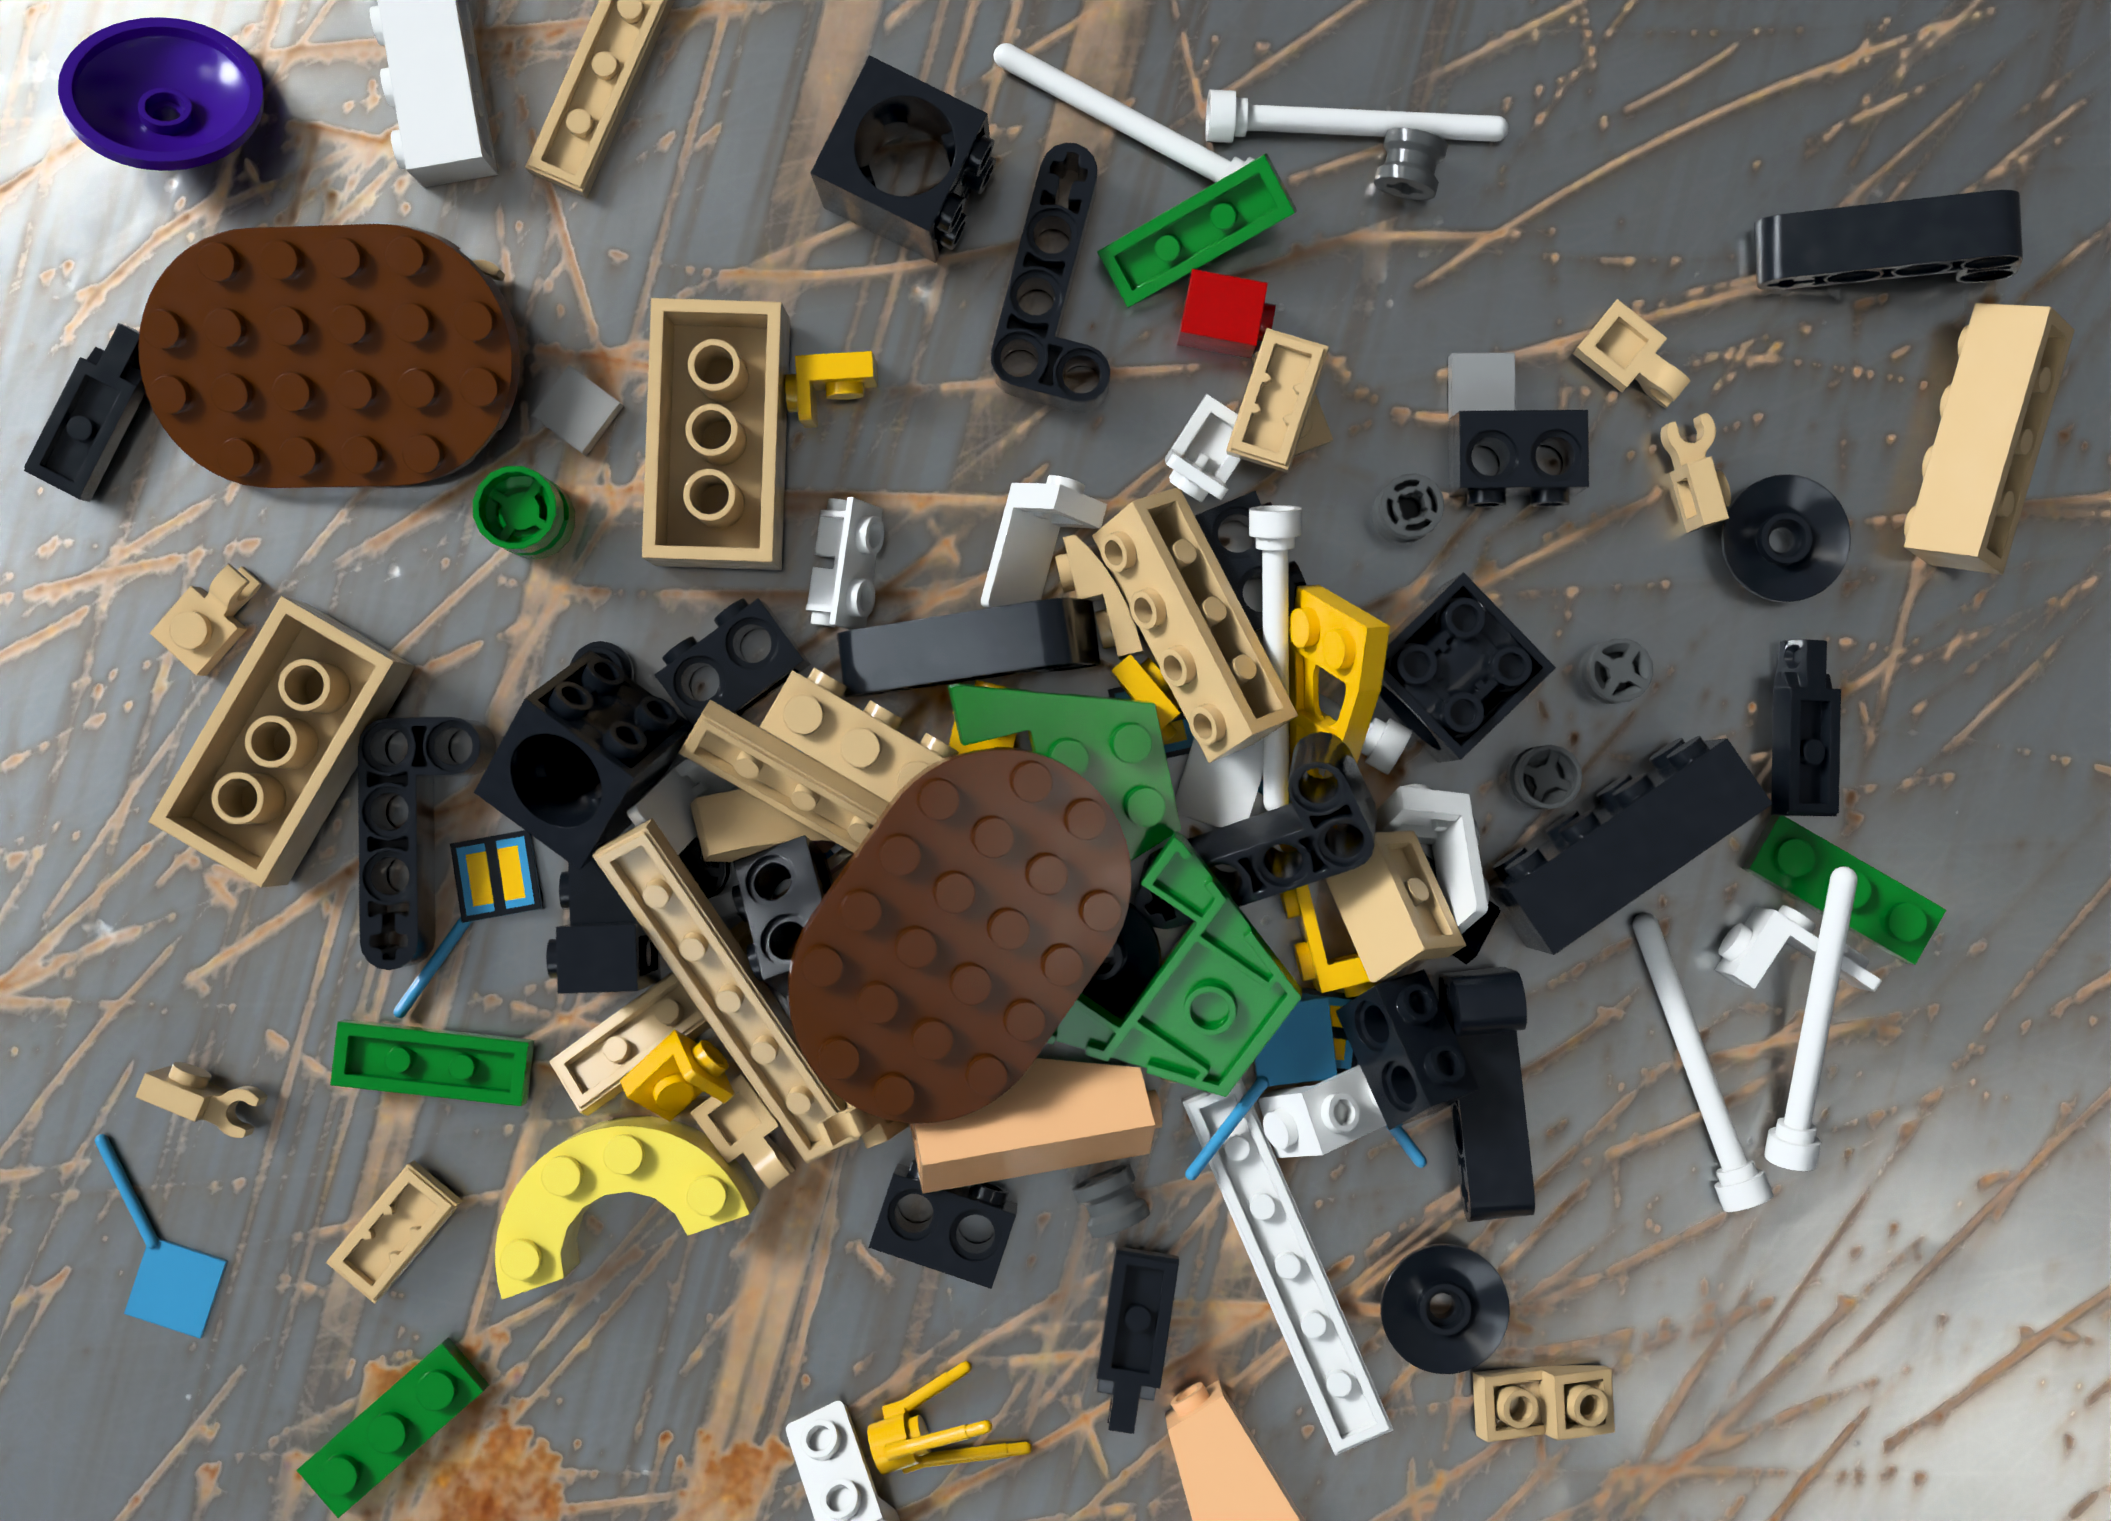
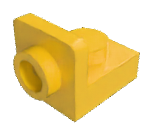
M872 351L795 355L796 374H786L785 376L788 412H798L799 421L804 428H818L816 391L826 390L827 399L848 400L864 397V388L878 387L877 361Z
M673 1030L620 1080L628 1099L669 1122L703 1091L722 1103H726L735 1095L725 1074L729 1066L722 1053L710 1042L701 1040L699 1043H696L677 1030Z

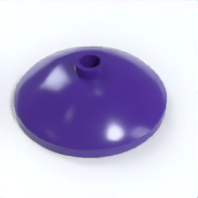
M150 17L127 20L93 33L77 45L69 54L62 66L58 80V95L62 113L70 129L78 139L96 153L112 161L146 170H186L224 158L242 146L251 137L261 120L264 110L263 83L260 72L251 56L238 43L225 34L203 24L176 18Z

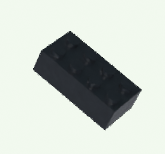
M1697 736L1686 743L1683 738L1671 742L1650 757L1649 760L1654 765V768L1634 779L1630 774L1617 779L1597 794L1602 802L1599 806L1582 815L1577 810L1565 815L1545 830L1549 840L1541 846L1527 851L1525 846L1518 848L1492 867L1497 876L1488 881L1490 895L1526 947L1555 955L1773 804L1728 738L1703 741L1701 736Z

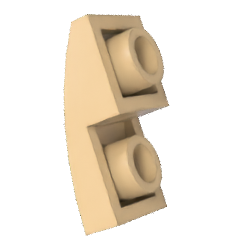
M1077 535L1063 537L1067 553L1057 555L1055 559L1064 593L1076 590L1078 599L1093 602L1105 600L1106 609L1095 612L1103 649L1116 646L1117 655L1120 660L1125 659L1130 654L1133 657L1143 655L1144 651L1129 608L1105 566Z
M742 789L698 797L690 804L704 861L733 862L806 835L823 853H827L836 844L834 841Z
M1561 1365L1473 1372L1476 1436L1486 1442L1544 1434L1560 1441L1615 1433L1612 1368L1595 1365Z

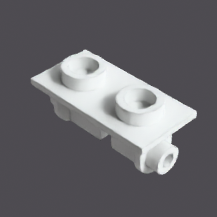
M848 497L847 500L829 498L827 510H820L814 555L835 558L833 569L812 568L808 602L806 604V611L812 612L811 625L829 628L838 626L849 630L866 628L867 617L871 614L875 603L873 576L876 555L884 541L882 508L854 497Z

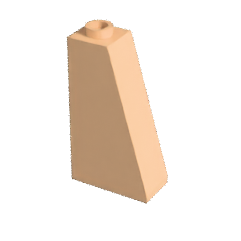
M1036 1058L1024 1075L1007 1092L983 1108L947 1121L909 1123L922 1194L1150 1154L1154 1130L1162 1128L1163 1119L1158 1094L1155 1089L1146 1091L1140 1067Z
M1219 1380L1207 1387L1202 1382L1193 1384L1172 1399L1170 1404L1173 1408L1165 1413L1167 1429L1193 1521H1305Z

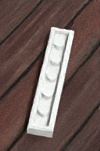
M1240 1078L1227 1097L1202 1090L1181 1099L1202 1149L1247 1093L1242 1078ZM1252 1106L1210 1160L1209 1165L1336 1456L1393 1431V1427L1254 1106Z

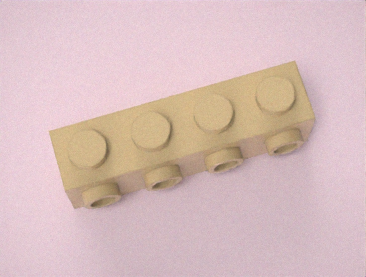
M1975 303L1970 323L1963 328L1959 336L1958 364L1952 384L1945 389L1941 397V421L1934 445L1929 447L1925 453L1922 463L1923 483L1916 506L1912 507L1908 512L1904 525L1906 539L1904 548L1929 565L1999 575L2004 573L2075 331L2052 307Z
M1176 487L1132 501L1092 535L1105 565L1109 568L1130 609L1133 620L1139 626L1160 667L1163 678L1172 690L1189 724L1190 730L1198 741L1208 763L1254 745L1298 716L1181 489Z
M813 668L808 678L792 670L759 726L889 803L913 777L925 768L941 759L959 754L957 750L925 733L920 743L900 733L897 730L903 719L869 700L864 711L845 701L841 697L846 691L847 686L816 668Z

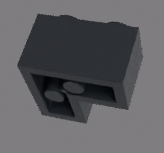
M593 858L581 870H578L568 862V871L561 872L559 879V899L561 908L563 910H570V924L556 927V939H549L546 952L548 975L550 978H557L558 994L639 991L661 980L659 951Z

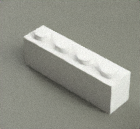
M377 0L378 5L370 7V19L378 44L380 46L385 45L388 68L381 69L380 77L388 105L391 108H396L399 130L391 132V143L400 169H406L424 188L498 175L468 0Z

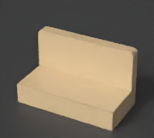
M1414 831L1376 832L1373 854L1365 864L1356 869L1325 878L1366 974L1373 983L1387 980L1416 960L1449 957L1466 946Z

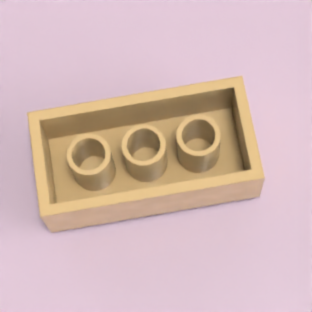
M651 298L642 558L654 566L782 570L787 430L785 376L789 372L790 317L781 302Z
M281 596L148 822L261 888L288 885L358 766L360 735L366 726L375 720L386 718L416 666L308 603Z

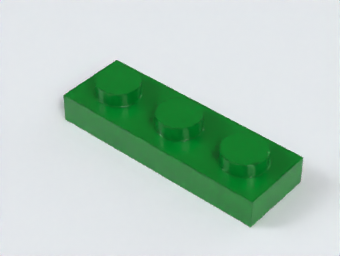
M1266 153L1100 249L1097 253L1127 308L1189 274L1192 269L1203 266L1297 212V209Z
M1772 815L1742 869L1823 915L1832 872L1839 867L1851 868L1857 874L1858 883L1848 930L1902 962L1916 965L1944 916L1946 909L1782 815Z
M344 1019L337 1021L330 1085L523 1106L527 1104L534 1040Z
M448 1337L300 1466L297 1472L335 1516L340 1518L489 1386V1383Z

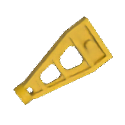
M1319 584L1297 586L1294 610L1289 617L1290 700L1298 714L1296 718L1290 721V769L1294 747L1300 739L1316 732L1331 733L1339 737L1349 747L1357 764L1382 686L1390 626ZM1320 667L1345 683V699L1337 721L1320 710ZM1319 768L1306 771L1311 776L1321 779L1333 776V773L1325 770L1324 776L1320 775ZM1279 845L1280 848L1285 852H1294L1297 850L1290 845Z

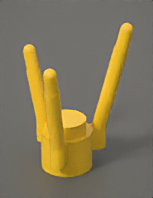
M964 1361L948 1372L941 1374L903 1400L882 1406L884 1420L869 1424L867 1429L872 1457L882 1475L901 1469L904 1474L927 1467L1027 1455L1032 1451V1445L1024 1441L931 1452L932 1448L987 1434L993 1428L989 1420H983L929 1434L921 1415L911 1418L909 1416V1412L970 1373L972 1365L968 1361Z

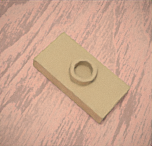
M1269 328L1266 329L1226 449L1227 455L1289 473L1325 365L1329 346Z
M414 1160L406 1165L325 1263L375 1304L382 1299L463 1200Z

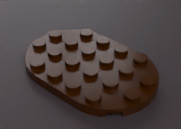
M391 224L257 227L233 229L214 234L190 246L172 261L159 277L148 297L141 320L138 347L142 381L152 409L162 427L189 457L212 473L239 484L259 488L402 486L435 480L465 467L477 458L476 455L489 443L497 430L503 428L514 404L519 383L520 349L518 335L507 302L490 275H485L471 259L459 250L460 247L432 232L415 227Z
M1012 747L975 750L959 755L954 754L941 759L913 777L895 795L811 914L798 938L790 963L788 1000L795 1036L810 1067L832 1092L859 1110L879 1118L904 1123H934L962 1117L983 1108L1007 1092L1024 1075L1109 954L1124 925L1128 911L1132 879L1130 855L1122 828L1103 796L1081 775L1059 761L1040 753Z

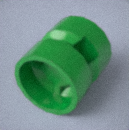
M504 466L489 473L478 485L472 500L473 518L479 532L492 544L526 559H545L558 553L570 541L575 528V509L569 496L554 482L537 471L523 466Z

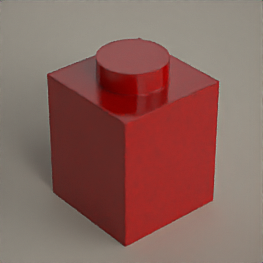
M1192 269L1177 345L1251 359L1257 341H1263L1266 329H1272L1276 305L1265 303L1268 283Z

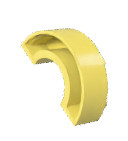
M627 1116L599 1122L585 1128L541 1157L526 1172L507 1202L498 1228L495 1247V1268L501 1299L503 1300L564 1279L580 1264L577 1237L583 1214L595 1200L604 1195L633 1192L655 1198L676 1215L687 1236L750 1215L759 1203L754 1186L736 1159L728 1164L705 1133L684 1123L674 1120L669 1122L664 1118L654 1116Z

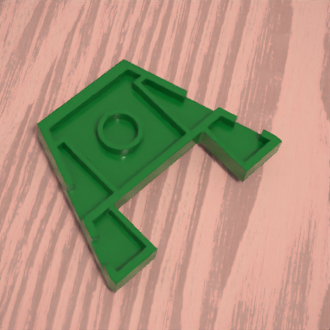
M958 683L948 685L958 735L963 746L1028 731L1033 752L1048 756L1074 770L1103 796L1122 828L1127 842L1130 862L1172 836L1175 831L1182 830L1155 703L1143 700L1035 692L1024 689H1003Z
M1175 831L1143 875L1141 885L1193 919L1194 923L1123 1019L1118 1018L1081 993L1047 1043L1054 1045L1055 1041L1085 1049V1055L1104 1061H1109L1110 1058L1118 1059L1147 1068V1074L1227 1097L1300 1001L1302 989L1185 836Z

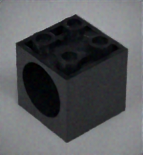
M869 55L810 172L823 207L936 263L943 248L946 247L953 250L962 236L968 220V215L962 213V210L972 190L981 194L993 173L996 158L990 155L995 141L990 138L988 113ZM919 135L931 138L943 145L950 170L943 180L932 189L914 196H896L876 188L869 164L876 152L886 143L902 136Z
M1463 572L1441 585L1389 635L1378 701L1402 725L1413 730L1411 735L1438 763L1457 761L1466 756L1556 667Z
M589 650L524 699L474 793L578 870H581L593 859V854L600 845L618 837L633 823L627 815V810L667 773L694 725L679 715L670 703L653 696L627 677L614 662L601 658L595 652Z

